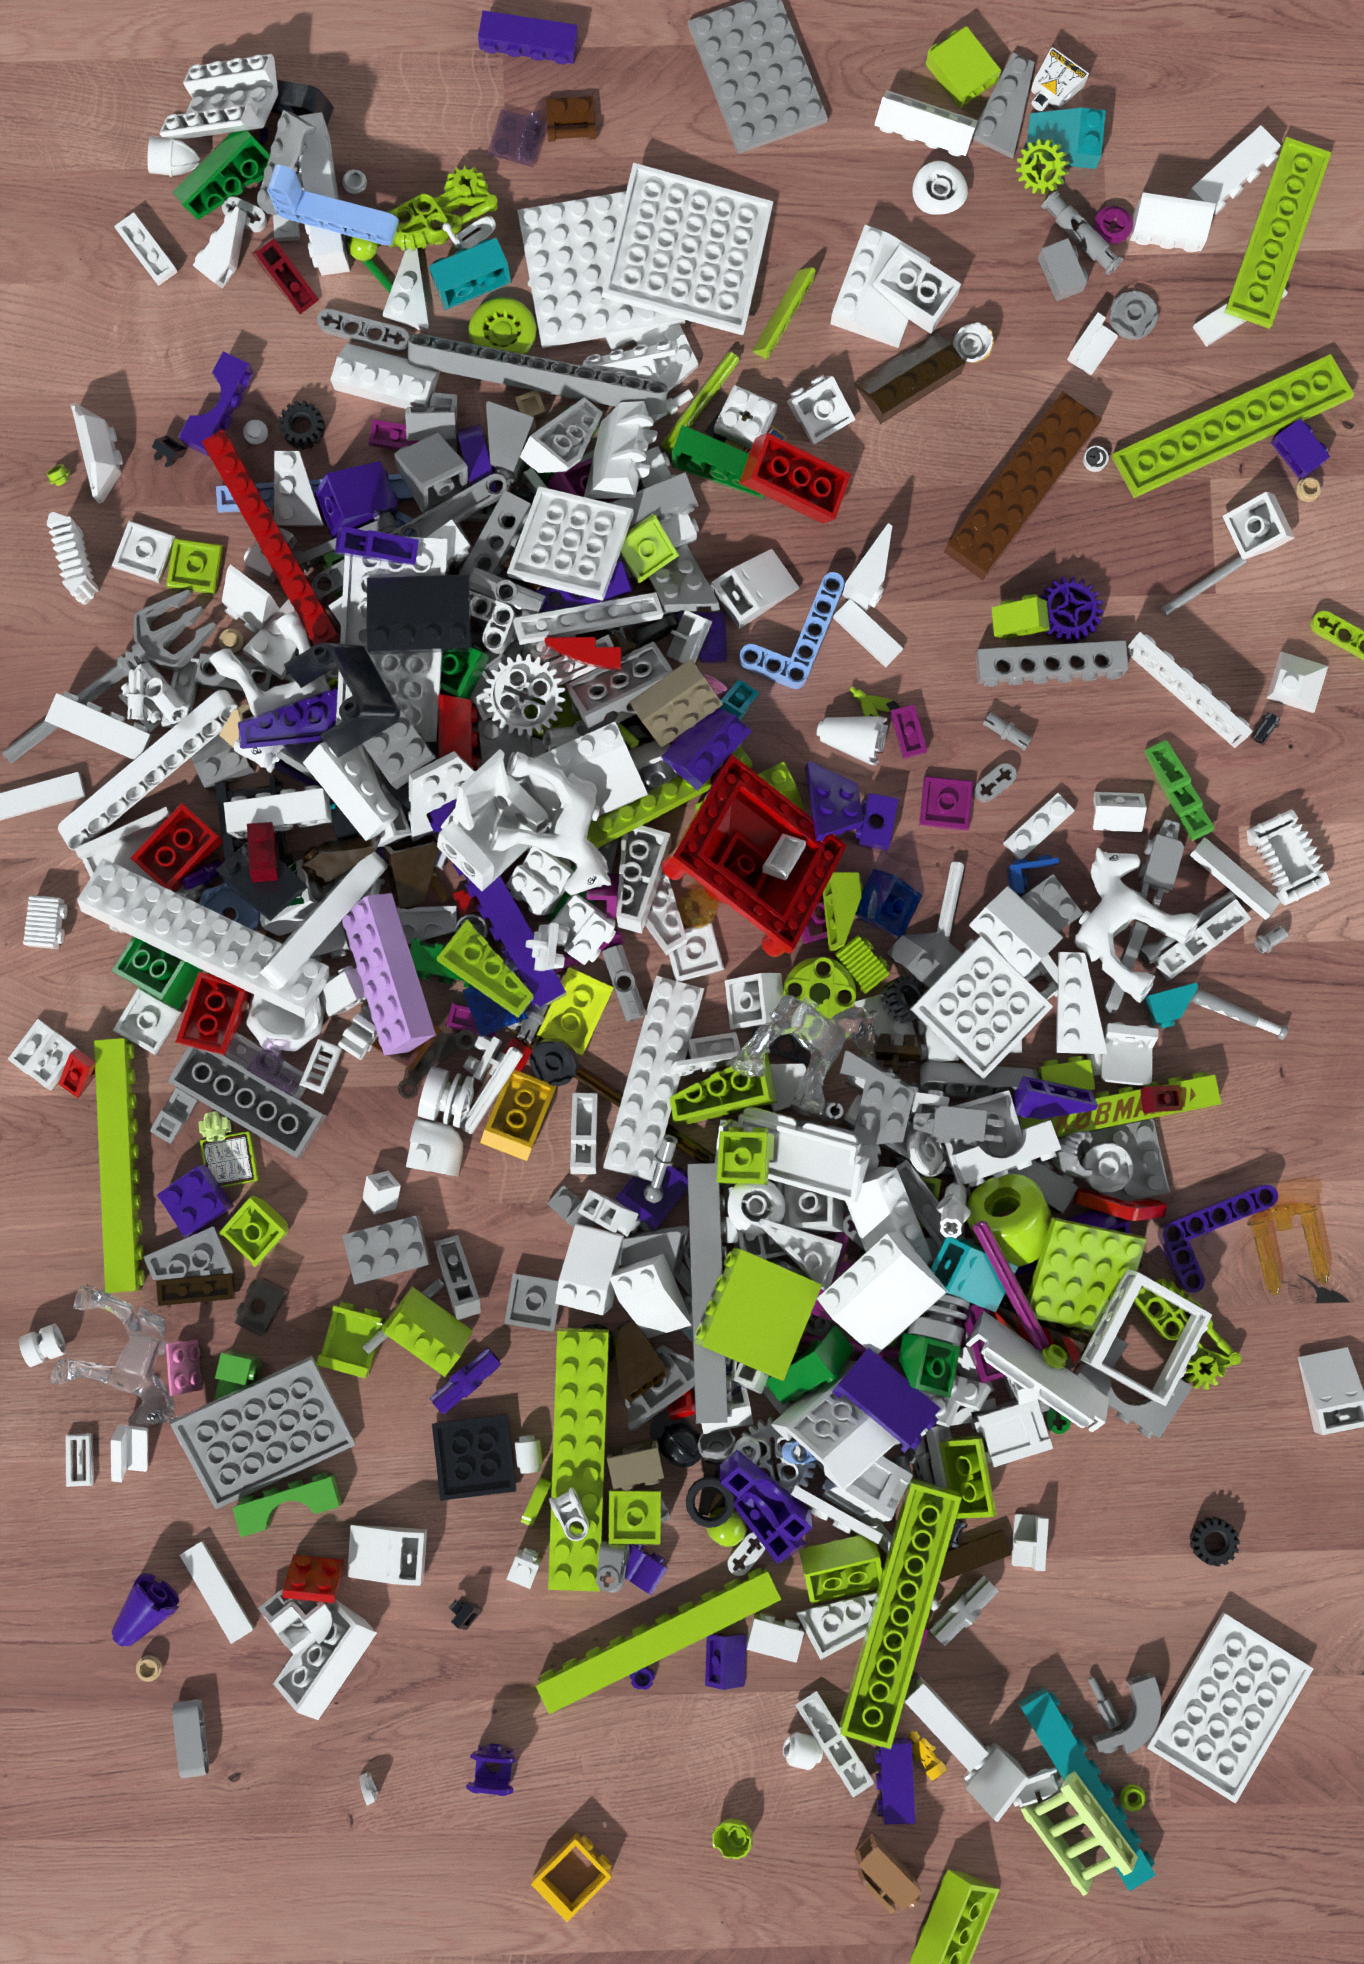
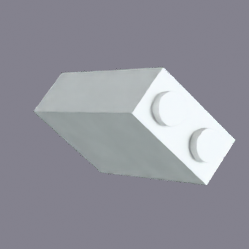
M917 1674L909 1683L905 1703L969 1772L974 1768L978 1770L987 1761L986 1756L989 1753L985 1746L929 1684Z

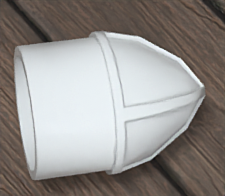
M150 136L149 173L169 175L170 177L183 175L195 169L201 161L197 153L183 141L159 136Z

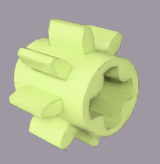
M218 1111L206 1113L204 1121L198 1122L199 1133L210 1142L222 1141L226 1138V1132H231L230 1120Z

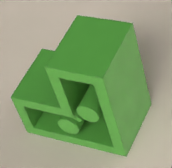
M233 1350L222 1352L215 1375L219 1382L214 1400L253 1383L255 1378L258 1379L262 1369V1364L259 1363L260 1357Z

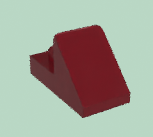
M1180 1085L1143 1087L1144 1089L1140 1091L1144 1114L1183 1110Z

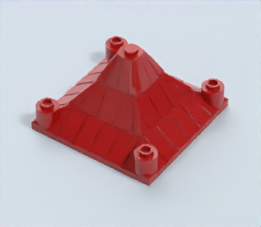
M731 754L725 760L722 767L711 776L712 786L677 847L662 861V870L672 880L681 879L685 874L695 878L703 885L705 892L711 898L730 905L732 909L744 918H747L759 930L765 932L766 935L762 938L764 951L771 957H778L784 952L789 954L795 949L847 845L833 834L826 835L824 840L816 841L813 818ZM782 834L806 841L804 851L786 880L762 872L764 863Z

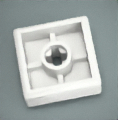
M734 385L715 423L714 432L751 449L755 438L767 433L777 412V404ZM748 415L750 419H747L746 422L742 421V416Z

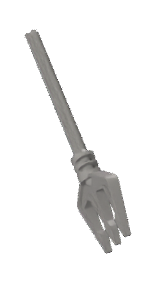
M182 591L139 610L134 615V641L136 643L132 646V652L130 653L126 650V657L118 656L117 664L76 695L79 697L77 702L87 705L88 701L93 702L121 679L129 676V671L135 670L139 664L149 662L155 666L175 672L181 671L213 633L217 625L212 622L196 630L195 639L176 654H171L168 652V647L185 627L195 623L204 611V608L199 606L183 613L179 620L156 631H153L151 622L171 607L180 608L191 596V591ZM45 720L4 750V757L12 764L59 727Z

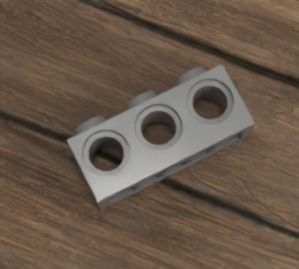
M216 652L200 653L194 680L199 687L217 691L226 690L229 693L246 696L243 688L236 680L222 676L218 671L213 675L207 674L208 668L213 665L209 658ZM236 656L245 666L254 682L258 675H266V680L263 683L256 684L263 692L274 687L276 680L274 674L257 662H247L246 658Z

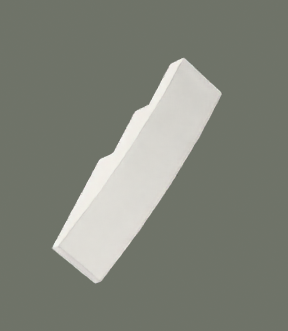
M1235 899L1196 928L1186 944L1176 943L1153 963L1165 979L1169 981L1209 950L1216 947L1251 920V918Z
M816 1691L795 1706L821 1749L827 1755L837 1774L840 1775L852 1797H856L874 1785V1780L846 1736L840 1734L839 1724L819 1693Z

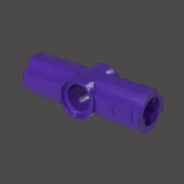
M487 1348L470 1364L464 1365L449 1378L450 1381L429 1399L444 1415L462 1398L468 1397L483 1384L482 1381L497 1370L502 1363Z

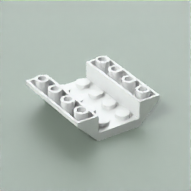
M255 55L248 58H235L229 61H215L210 64L191 66L183 82L193 98L185 114L167 116L159 133L161 137L189 139L263 128L278 96L273 55Z
M846 1360L838 1370L840 1374L830 1383H827V1381L822 1382V1385L812 1393L808 1391L771 1424L788 1442L795 1439L824 1466L825 1475L842 1491L849 1487L898 1442L897 1439L844 1394L841 1398H838L832 1392L857 1362Z

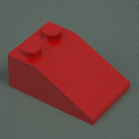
M198 972L175 1042L225 1055L244 1017L251 993L217 976Z

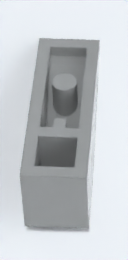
M455 1235L435 1241L434 1246L456 1319L459 1320L481 1313L480 1299L459 1236Z

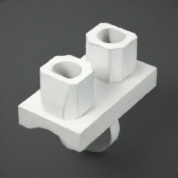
M552 922L549 925H539V931L534 932V940L526 941V947L533 949L532 957L535 958L534 970L545 971L564 967L565 957L562 954L556 953L557 945H565L567 932L559 929V924Z
M479 1035L474 1047L485 1052L481 1061L469 1055L463 1067L473 1074L474 1078L482 1082L492 1064L493 1066L489 1074L493 1075L506 1055L500 1052L496 1060H494L502 1041L494 1036L490 1038Z

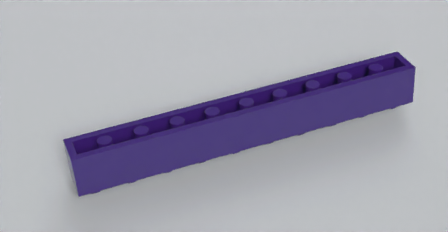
M456 799L429 812L432 817L429 819V822L435 833L443 830L441 825L455 809ZM452 863L458 875H463L464 873ZM465 875L469 882L465 884L471 898L477 896L481 903L477 906L483 919L489 917L493 925L489 928L496 941L502 940L505 946L502 952L508 963L514 961L517 970L514 971L515 975L522 983L527 984L530 992L533 994L532 1005L538 1004L540 1009H543L566 996L567 993L553 969L545 971L534 970L535 958L532 957L533 949L526 947V941L534 940V935L501 877L499 876L486 889L481 891Z

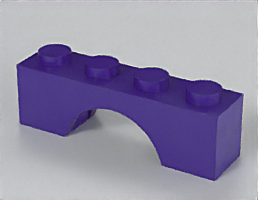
M224 351L212 371L213 376L221 387V395L217 405L206 414L190 415L179 435L184 445L207 456L209 454L202 441L221 430L228 429L232 420L231 415L234 409L240 406L243 399L242 393L246 387L251 385L254 377L249 363Z
M736 1450L719 1466L720 1483L738 1498L745 1495L758 1502L769 1514L776 1529L794 1544L813 1528L811 1510L739 1450Z

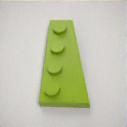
M468 919L437 957L438 962L518 1018L534 999L533 994L514 972L505 965L501 957L492 950L488 942L473 928Z

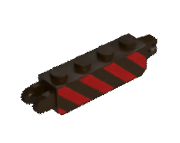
M1003 1296L996 1312L990 1311V1315L1033 1345L1010 1299ZM1037 1319L1049 1341V1347L1055 1344L1066 1352L1067 1360L1064 1367L1068 1369L1074 1368L1078 1362L1088 1365L1080 1359L1089 1344V1336L1076 1327L1069 1328L1060 1323Z

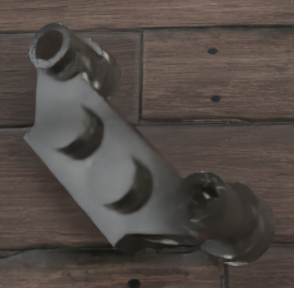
M441 1030L413 1071L405 1068L404 1079L398 1086L399 1094L405 1099L415 1098L419 1093L420 1081L428 1075L431 1067H438L458 1049L471 1050L474 1048L477 1041L476 1035L470 1030H462L459 1033H444ZM471 1037V1043L464 1045V1038ZM409 1085H412L414 1088L411 1094L406 1092V1088Z

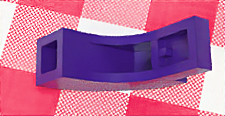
M481 424L457 430L464 462L468 466L470 486L493 474ZM493 481L490 485V490L497 493L496 484Z

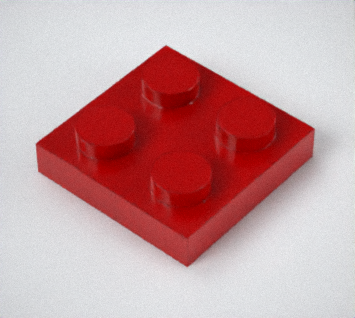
M293 1554L283 1588V1598L335 1603L344 1568V1560Z

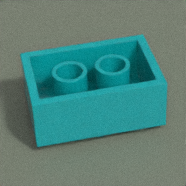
M497 238L484 239L477 246L470 249H460L455 255L448 258H439L429 265L433 285L445 311L511 283L508 263Z

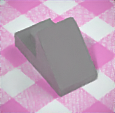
M564 1185L547 1203L573 1228L575 1224L594 1227L597 1224L578 1213L583 1201Z

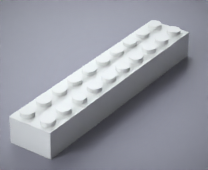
M104 858L77 899L82 912L304 1019L308 1016L329 979V966L309 957L279 990L276 989L259 971L282 945L281 943Z

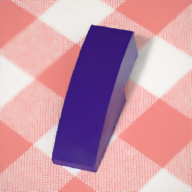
M341 526L337 532L335 553L383 562L415 565L419 540L372 530L365 531Z

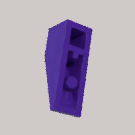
M1026 1076L1022 1077L1012 1098L1017 1115L1023 1118L1039 1120L1092 1111L1098 1107L1093 1092L1090 1090Z
M742 1495L740 1498L737 1496L734 1498V1508L777 1564L789 1559L806 1544L802 1537L794 1544L778 1531L769 1514L754 1499Z

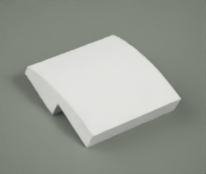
M37 1019L8 1060L24 1073L33 1077L46 1089L52 1091L61 1078L69 1054L75 1048L80 1051L81 1049L47 1024Z

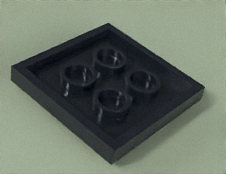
M508 1414L432 1423L440 1501L517 1491Z

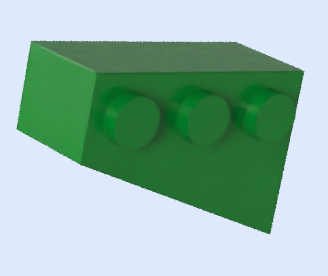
M413 938L410 954L419 979L429 980L431 976L440 978L439 983L454 985L455 981L464 983V988L478 990L437 961L438 955L445 948L443 947L444 945L437 943L435 945L420 942V939Z
M836 1325L829 1329L828 1334L822 1341L815 1339L810 1343L812 1347L801 1353L798 1351L794 1354L784 1381L772 1376L768 1377L766 1385L782 1405L790 1400L793 1402L798 1401L804 1396L806 1391L809 1390L812 1393L822 1385V1382L827 1381V1383H830L839 1376L838 1370L853 1352L854 1348Z

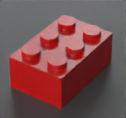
M181 803L130 859L160 886L176 893L183 886L181 879L195 872L196 868L202 865L223 842L216 833Z

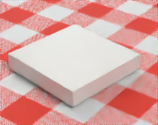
M128 521L112 566L160 583L172 552L174 538L176 537Z
M711 922L684 929L687 942L668 954L675 980L678 982L724 970Z
M138 987L113 1031L158 1056L183 1012Z

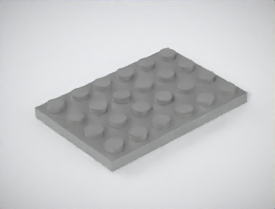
M746 0L688 21L689 31L737 154L827 123L826 112L782 0Z
M312 1356L174 1418L170 1422L215 1510L356 1445L355 1439Z

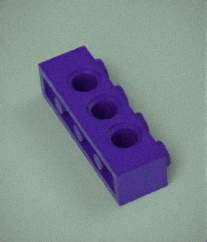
M620 561L616 563L603 601L586 596L578 598L574 593L541 586L538 591L533 589L532 591L546 596L540 613L604 602L632 592L633 589L624 563ZM554 592H560L563 598L558 606H553L550 602V597Z

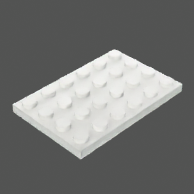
M1222 1612L1145 1746L1236 1804L1313 1668Z

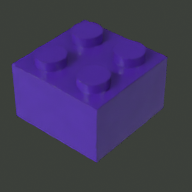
M207 1165L197 1166L157 1194L184 1237L195 1234L234 1207Z

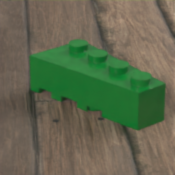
M248 130L232 132L173 191V194L199 220L223 205L224 200L232 195L237 196L243 192L242 189L251 183H258L263 180L264 170L268 165L270 153Z
M684 425L681 426L672 450V468L762 499L765 497L739 483L749 453Z

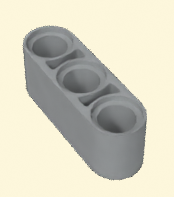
M201 1699L174 1702L172 1715L180 1778L208 1775L209 1758Z

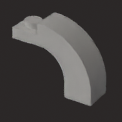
M1150 1672L1126 1680L1132 1698L1131 1714L1127 1721L1118 1728L1092 1736L1094 1746L1099 1753H1112L1118 1750V1746L1121 1745L1123 1750L1129 1754L1144 1745L1154 1733L1161 1715V1696L1156 1679Z

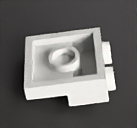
M824 374L811 381L813 386L804 390L803 387H800L790 393L792 398L787 401L797 422L801 423L811 444H816L855 420L834 377L828 376L825 378Z
M532 846L523 864L515 868L506 886L511 890L510 894L514 899L524 900L529 904L528 909L531 913L543 916L553 913L565 892V882L572 876L574 871L557 857Z
M578 894L572 895L552 920L553 923L559 924V929L567 932V941L565 945H562L565 947L564 951L584 965L588 960L594 962L601 952L599 949L600 945L603 942L608 944L616 933L613 930L615 928V920L607 918L604 912Z

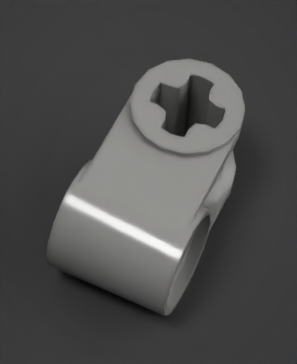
M605 1540L601 1542L596 1583L601 1590L615 1593L623 1587L629 1559V1544H609V1541ZM613 1577L615 1582L606 1583V1578Z

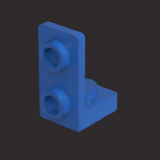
M1043 855L1037 857V861L1028 862L1027 859L1012 861L1013 865L1007 868L1009 886L1018 896H1022L1025 893L1024 889H1027L1028 885L1026 875H1022L1021 871L1056 866L1060 863L1059 858H1052V855Z

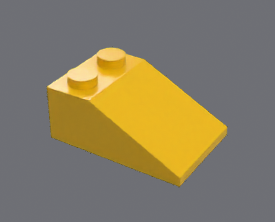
M513 1070L499 1093L480 1143L527 1161L556 1086L549 1085L545 1081Z

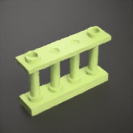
M1075 1771L1067 1775L1060 1788L1062 1792L1039 1804L1035 1802L1021 1808L1026 1821L1033 1826L1066 1871L1072 1884L1079 1889L1083 1896L1089 1892L1094 1880L1092 1877L1114 1866L1119 1868L1124 1876L1133 1871L1138 1856ZM1067 1801L1070 1802L1078 1813L1054 1825L1046 1815V1812ZM1082 1823L1086 1824L1094 1835L1070 1847L1061 1834ZM1097 1845L1103 1846L1109 1857L1085 1868L1077 1855Z

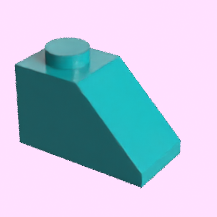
M739 679L720 700L723 705L719 708L734 714L741 721L760 692Z
M1197 982L1145 997L1144 1001L1152 1026L1160 1025V1029L1174 1026V1020L1180 1019L1194 996L1198 988Z

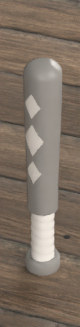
M1197 989L1192 997L1193 1003L1252 1027H1260L1276 1034L1278 1039L1283 1040L1287 1035L1289 1029L1287 1025L1280 1026L1264 1020L1258 1014L1211 993Z

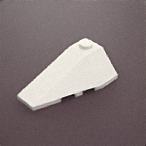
M584 397L530 435L520 458L538 473L569 470L581 460L603 412Z

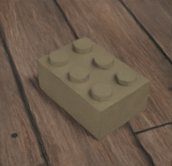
M692 659L629 702L661 748L723 705Z

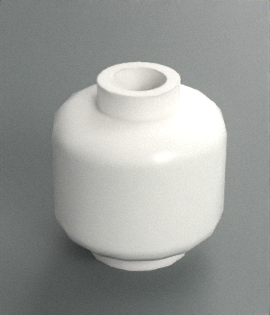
M795 1732L791 1737L786 1738L783 1746V1756L790 1766L811 1770L815 1767L816 1763H820L823 1750L814 1736Z

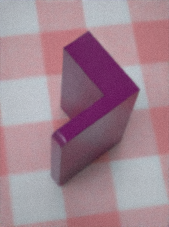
M607 873L611 885H602V887L587 890V899L607 900V918L617 919L619 874Z

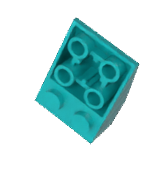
M959 1236L956 1238L945 1237L930 1270L946 1288L948 1294L996 1312L1006 1291L984 1249ZM1007 1261L1015 1274L1018 1266Z

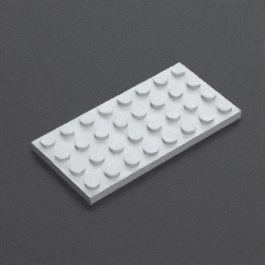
M408 537L419 540L415 565L383 562L345 555L340 644L360 645L368 652L366 626L367 578L446 575L448 539ZM442 652L370 655L391 695L396 699L417 731L421 732L424 741L437 743ZM340 671L338 676L336 725L343 722L339 715L340 705L346 699L353 696Z

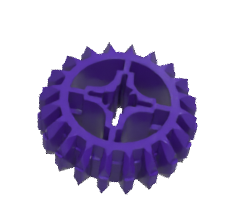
M1062 577L1060 584L1054 580L1051 583V587H1045L1043 590L1045 594H1041L1039 598L1047 601L1050 627L1047 636L1054 632L1057 634L1055 637L1056 641H1059L1061 636H1064L1065 643H1069L1071 637L1077 643L1080 640V636L1083 639H1087L1089 637L1088 632L1094 633L1096 631L1095 625H1100L1101 619L1099 616H1102L1104 611L1099 609L1103 601L1095 600L1099 596V592L1091 593L1093 584H1089L1086 588L1083 586L1085 583L1084 579H1081L1077 584L1075 577H1071L1069 583L1065 577ZM1062 594V605L1051 610L1052 599ZM1073 594L1078 595V596L1081 597L1084 601H1078V600H1076V599L1074 598ZM1067 606H1070L1075 610L1073 614H1070L1069 611L1067 612L1065 610ZM1088 610L1087 622L1078 626V615ZM1056 619L1064 620L1067 626L1060 624Z

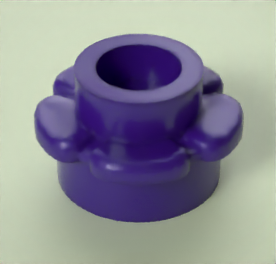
M646 1666L630 1674L631 1684L636 1689H649L653 1685L652 1681L655 1679L653 1669H649ZM640 1675H644L645 1678L641 1679Z

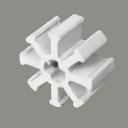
M366 1005L362 1008L360 1014L357 1013L355 1015L352 1025L346 1028L343 1033L344 1037L338 1044V1046L360 1060L365 1057L367 1051H371L373 1048L372 1044L378 1037L375 1024L371 1018L370 1008Z

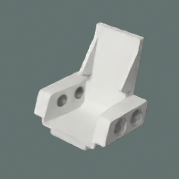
M501 749L459 786L456 807L441 825L443 830L439 833L437 847L481 891L495 881L531 846L517 844L504 851L488 850L487 842L493 826L519 828L536 833H544L547 830L548 813L511 776L506 775L503 762L505 753Z

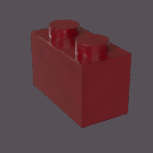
M273 822L247 824L249 871L252 883L278 881Z

